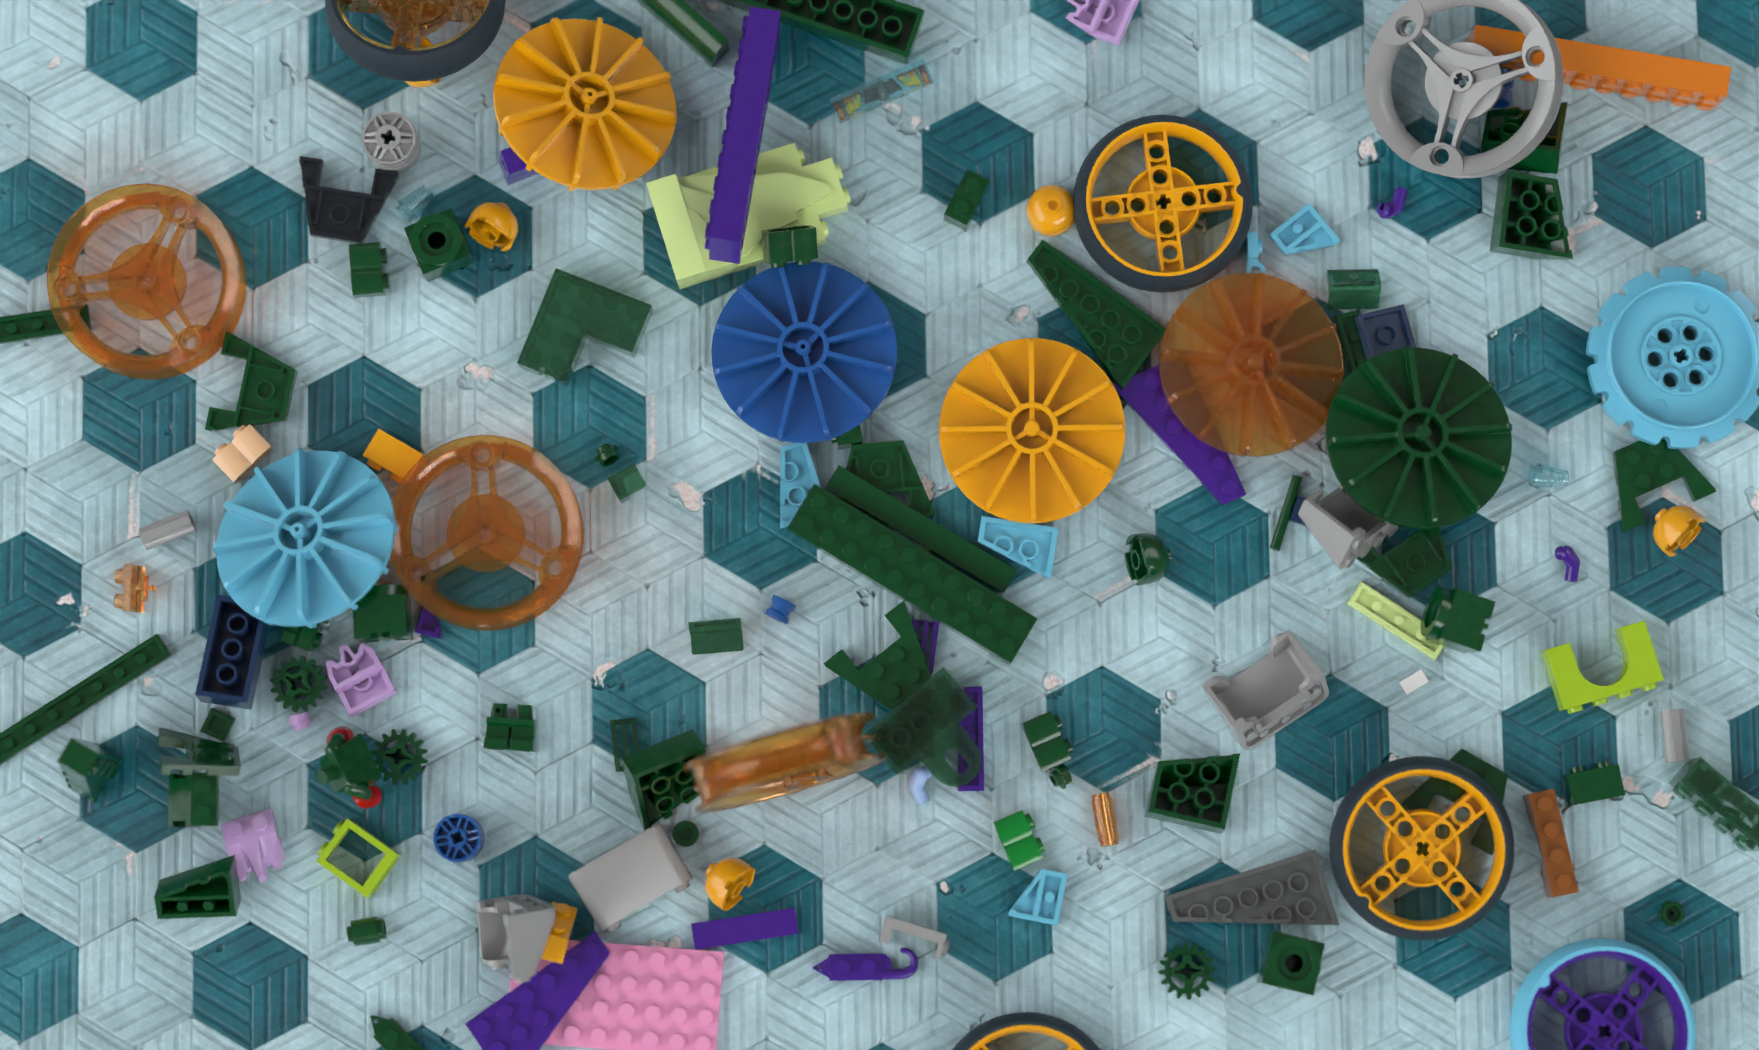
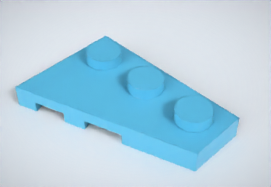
M791 443L780 448V529L789 526L812 486L816 484L821 487L807 443Z
M982 516L978 543L1050 580L1059 528Z

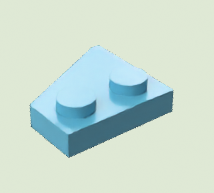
M1310 203L1269 234V238L1284 256L1335 246L1340 243V239Z
M1041 869L1009 910L1008 916L1058 926L1068 874Z

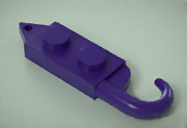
M901 948L900 952L910 957V965L905 969H892L889 957L882 953L829 954L827 959L815 965L813 969L830 978V981L906 979L915 974L918 968V958L909 948ZM819 965L823 967L822 970H818Z

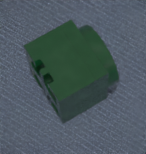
M452 208L438 214L427 215L418 222L404 227L421 271L428 282L438 279L444 274L452 273L456 269L476 263Z
M393 584L373 585L366 595L356 603L359 608L355 611L353 610L354 639L361 643L378 642L379 640L390 641L392 639H395V641L413 640L412 598L408 596V586Z
M1437 587L1425 606L1421 620V634L1426 637V641L1443 645L1446 648L1461 653L1481 652L1485 635L1481 632L1488 629L1489 624L1484 623L1485 618H1491L1496 602L1460 589L1449 590Z
M1268 931L1257 982L1314 995L1317 977L1321 970V959L1325 943Z

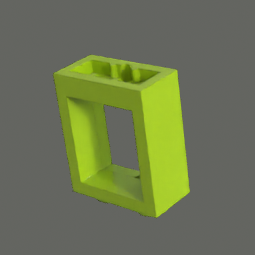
M347 818L345 822L341 820L332 832L335 834L330 843L325 842L317 852V855L320 857L316 862L366 898H371L399 860L401 854L352 819ZM350 829L385 853V856L364 885L328 861Z

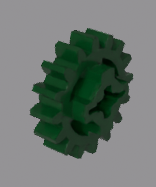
M291 656L289 664L281 661L280 663L283 668L281 670H273L278 676L277 678L270 679V682L276 684V687L271 689V693H278L275 699L276 702L284 701L282 708L288 709L292 705L293 712H298L299 707L304 712H308L309 704L316 708L318 705L315 700L317 698L324 700L325 697L321 694V690H328V687L323 685L322 681L328 678L326 675H320V672L324 669L322 666L314 668L315 660L311 659L306 663V657L301 656L299 662H297L296 658ZM302 667L297 673H289L293 668ZM312 675L315 677L316 687L312 686L310 679ZM290 678L294 680L302 679V683L308 690L297 688ZM283 681L286 682L288 689L286 695L283 691ZM307 694L310 696L304 701H296L302 695Z
M392 729V736L389 737L383 733L384 741H375L376 746L379 748L378 751H371V754L377 756V759L374 761L379 766L380 773H384V782L392 778V785H397L399 780L402 781L403 785H408V778L416 781L418 780L416 773L425 772L421 768V764L428 763V760L423 758V755L427 754L428 750L421 749L420 746L424 743L422 739L415 741L416 733L413 732L408 737L406 729H402L400 735H398L396 729ZM397 740L393 748L385 750L391 742ZM408 742L414 746L417 755L411 754L408 749ZM400 750H402V754L411 759L400 760L398 764V760L389 755L399 754ZM383 759L388 760L391 764L392 772L387 770ZM414 764V767L409 772L402 774L404 768Z
M1183 942L1182 949H1179L1177 945H1173V953L1164 952L1168 959L1166 961H1159L1164 966V970H1159L1158 974L1165 975V979L1160 983L1162 985L1169 984L1168 993L1176 990V998L1180 999L1183 993H1185L1187 1000H1191L1192 993H1195L1197 997H1201V989L1209 991V987L1206 985L1207 981L1214 982L1215 980L1209 976L1210 972L1216 971V968L1209 967V963L1213 961V958L1204 957L1207 952L1206 949L1198 952V944L1194 943L1191 949L1188 948L1187 942ZM1181 954L1180 962L1175 967H1170L1174 958ZM1191 954L1197 956L1203 965H1196L1192 961ZM1186 963H1188L1190 968L1199 969V971L1190 973L1187 979L1184 974L1175 973L1176 970L1185 968ZM1198 975H1204L1201 982L1193 987V981ZM1171 977H1178L1182 981L1183 988L1178 987Z

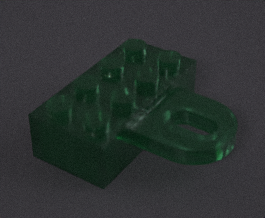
M946 666L941 668L863 734L897 775L918 757L937 780L953 787L968 784L978 775L981 769L982 755L980 749L959 724L979 705ZM948 749L957 750L968 764V769L965 773L959 774L955 772L946 761L945 752Z
M1701 757L1687 761L1669 782L1674 787L1673 793L1682 800L1687 798L1693 803L1694 806L1692 808L1702 817L1707 815L1714 821L1712 825L1722 834L1728 833L1734 838L1733 843L1744 852L1746 850L1759 851V806Z

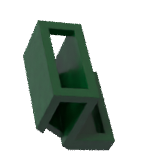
M192 773V775L170 774L168 827L219 826L220 776L206 775V773Z

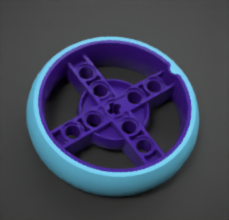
M1593 938L1576 941L1556 949L1543 958L1529 972L1521 984L1513 1003L1510 1018V1040L1512 1050H1534L1531 1028L1538 998L1542 999L1565 1018L1563 1035L1568 1050H1581L1587 1044L1592 1050H1618L1619 1043L1624 1040L1629 1044V1050H1647L1640 1044L1642 1025L1636 1011L1656 985L1664 995L1671 1012L1673 1022L1671 1050L1695 1049V1018L1684 987L1670 968L1649 951L1625 941ZM1588 959H1614L1634 966L1614 993L1599 991L1580 997L1555 977L1566 967ZM1634 982L1640 987V992L1635 997L1629 992V987ZM1562 990L1566 994V1001L1563 1005H1558L1555 1001V995L1558 991ZM1617 1003H1621L1624 1007V1013L1619 1018L1613 1013V1008ZM1581 1007L1587 1011V1018L1582 1022L1576 1018V1012ZM1599 1026L1607 1027L1605 1029L1608 1032L1606 1036H1598L1600 1033L1597 1030Z

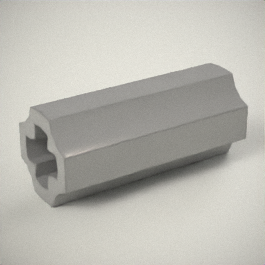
M188 510L139 528V535L146 550L196 532L195 523Z
M1684 709L1661 710L1660 718L1665 762L1690 761Z

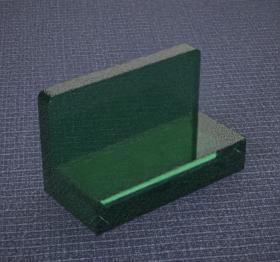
M1378 269L1327 270L1326 280L1329 290L1327 306L1329 310L1379 308L1381 279Z
M741 618L688 622L693 655L744 650Z

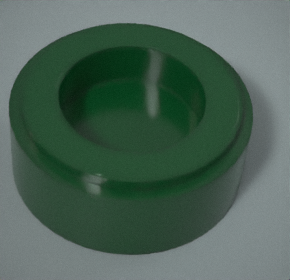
M681 821L673 829V839L680 846H692L699 838V830L691 821Z

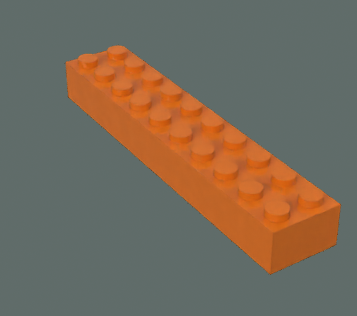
M1475 25L1467 37V42L1479 44L1492 52L1494 56H1500L1521 51L1526 37L1522 32ZM1555 38L1563 63L1564 84L1570 85L1572 89L1584 90L1592 88L1601 94L1617 92L1621 93V96L1625 98L1641 96L1646 97V100L1650 102L1665 100L1671 101V104L1681 107L1690 104L1696 105L1697 109L1710 111L1712 108L1715 109L1727 97L1731 73L1730 66ZM1539 51L1534 55L1533 62L1535 65H1539L1544 61V53ZM1522 58L1500 65L1512 71L1525 68ZM1531 74L1520 77V80L1529 82L1537 79Z

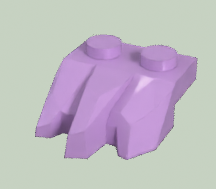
M1067 0L1077 8V11L1069 13L1066 19L1089 35L1119 46L1139 0Z
M363 643L359 646L358 653L355 655L348 645L339 646L341 661L339 663H335L333 660L326 662L330 681L351 718L397 694L376 652Z
M272 809L221 824L228 856L235 855L238 878L241 882L247 879L248 873L253 872L261 884L268 879V866L281 869L285 854Z

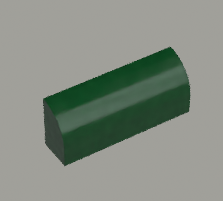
M637 0L638 3L710 67L713 68L730 50L728 39L684 0Z

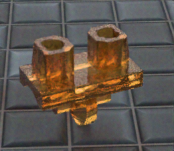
M125 564L124 568L115 570L116 584H124V594H116L114 596V607L127 612L144 613V602L148 601V592H155L156 586L148 585L149 576L145 575V566Z

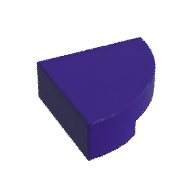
M422 607L415 633L441 639L442 629L438 618L431 611Z

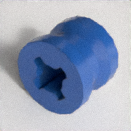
M773 595L771 598L772 604L770 608L765 610L764 614L787 625L789 615L795 610L796 605Z

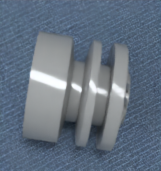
M397 112L376 114L366 123L362 131L364 150L378 169L399 173L407 171L416 164L421 154V142L418 133L410 121ZM392 135L395 141H390L389 144H387L385 142V138L390 139Z

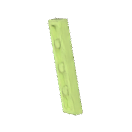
M1360 582L1347 603L1433 660L1437 659L1444 647L1443 645L1426 641V637L1421 634V619L1363 582Z

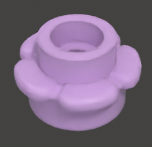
M309 712L288 716L290 721L288 726H293L294 731L309 728V722L313 721L310 718Z

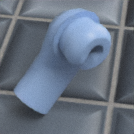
M928 766L917 767L909 781V788L918 806L929 801L924 789L926 780L932 775Z

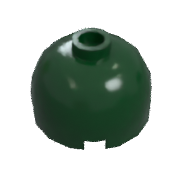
M1151 533L1129 535L1126 545H1130V552L1125 553L1129 577L1131 580L1138 581L1136 583L1137 586L1159 581L1164 577L1169 563H1171L1172 555L1170 549L1166 547L1165 543L1158 536Z

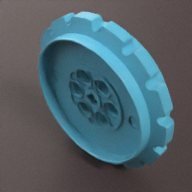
M1688 267L1662 268L1658 271V278H1654L1650 272H1645L1622 286L1624 296L1613 293L1597 313L1596 317L1601 321V326H1594L1590 329L1586 347V355L1593 357L1595 360V364L1587 368L1589 382L1594 394H1603L1605 396V402L1601 404V408L1617 426L1628 423L1631 426L1630 435L1653 446L1658 444L1661 439H1665L1669 449H1691L1699 445L1700 438L1705 439L1708 444H1711L1735 431L1734 420L1743 423L1757 409L1759 405V396L1756 394V390L1759 389V322H1755L1752 319V314L1756 311V308L1740 290L1737 289L1733 293L1728 292L1725 279L1704 270L1699 272L1696 277H1693ZM1684 329L1692 331L1694 335L1693 340H1687L1684 337ZM1658 331L1667 334V343H1663L1658 339ZM1700 349H1703L1708 352V361H1704L1700 358ZM1677 353L1681 354L1680 359H1683L1680 363L1676 361L1677 357H1674ZM1648 355L1656 356L1658 359L1657 366H1652L1648 363ZM1690 373L1698 375L1699 384L1695 385L1690 382ZM1664 375L1672 377L1674 381L1673 387H1668L1664 384Z

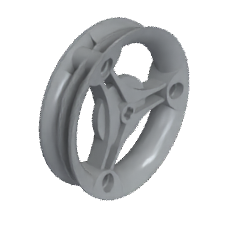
M1408 0L1387 19L1372 44L1365 69L1367 107L1371 119L1385 143L1408 163L1431 173L1454 178H1479L1493 175L1516 165L1537 148L1551 129L1561 105L1564 87L1562 58L1551 30L1532 8L1520 0ZM1472 6L1485 8L1509 19L1521 30L1526 38L1521 51L1500 56H1494L1485 47L1472 42H1458L1447 46L1429 30L1431 16L1454 7ZM1409 22H1414V32L1407 35L1405 33V26ZM1424 36L1440 50L1433 58L1418 44ZM1412 47L1428 67L1425 75V90L1430 103L1439 112L1438 128L1434 143L1423 145L1406 130L1396 113L1391 93V77L1393 65L1400 48ZM1542 51L1545 57L1544 61L1539 65H1535L1533 57L1537 52ZM1523 59L1525 68L1505 74L1502 73L1500 65ZM1528 74L1537 78L1538 88L1533 107L1519 130L1507 141L1492 150L1466 156L1460 150V145L1469 121L1484 115L1496 104L1502 87L1506 83ZM1462 76L1469 78L1468 83L1465 82L1466 86L1459 84V80H1463ZM1450 118L1457 120L1451 145L1444 143ZM1446 150L1449 154V159L1446 163L1441 164L1438 159L1439 154Z

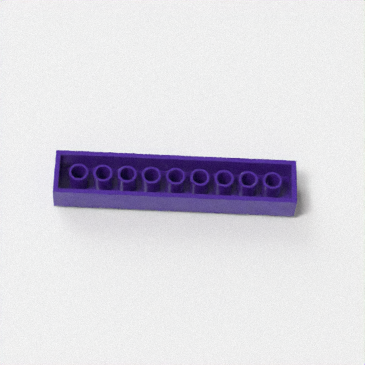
M750 6L749 16L743 17V34L739 40L738 61L735 62L734 84L732 83L730 90L731 101L730 107H727L726 130H723L722 153H719L718 175L715 176L714 197L710 202V219L705 231V249L709 250V260L740 264L780 37L781 11Z

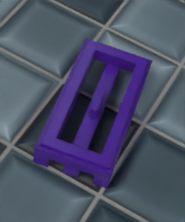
M914 619L913 625L916 635L918 626H923L921 647L924 656L928 627L933 628L928 666L930 673L933 675L939 622Z

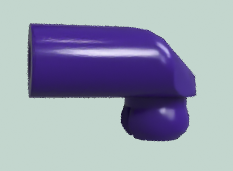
M1396 187L1391 201L1378 204L1376 211L1379 217L1389 219L1400 214L1403 211L1408 190Z
M1567 545L1564 547L1558 546L1555 550L1556 559L1563 560L1566 564L1564 581L1577 583L1580 559L1572 547Z

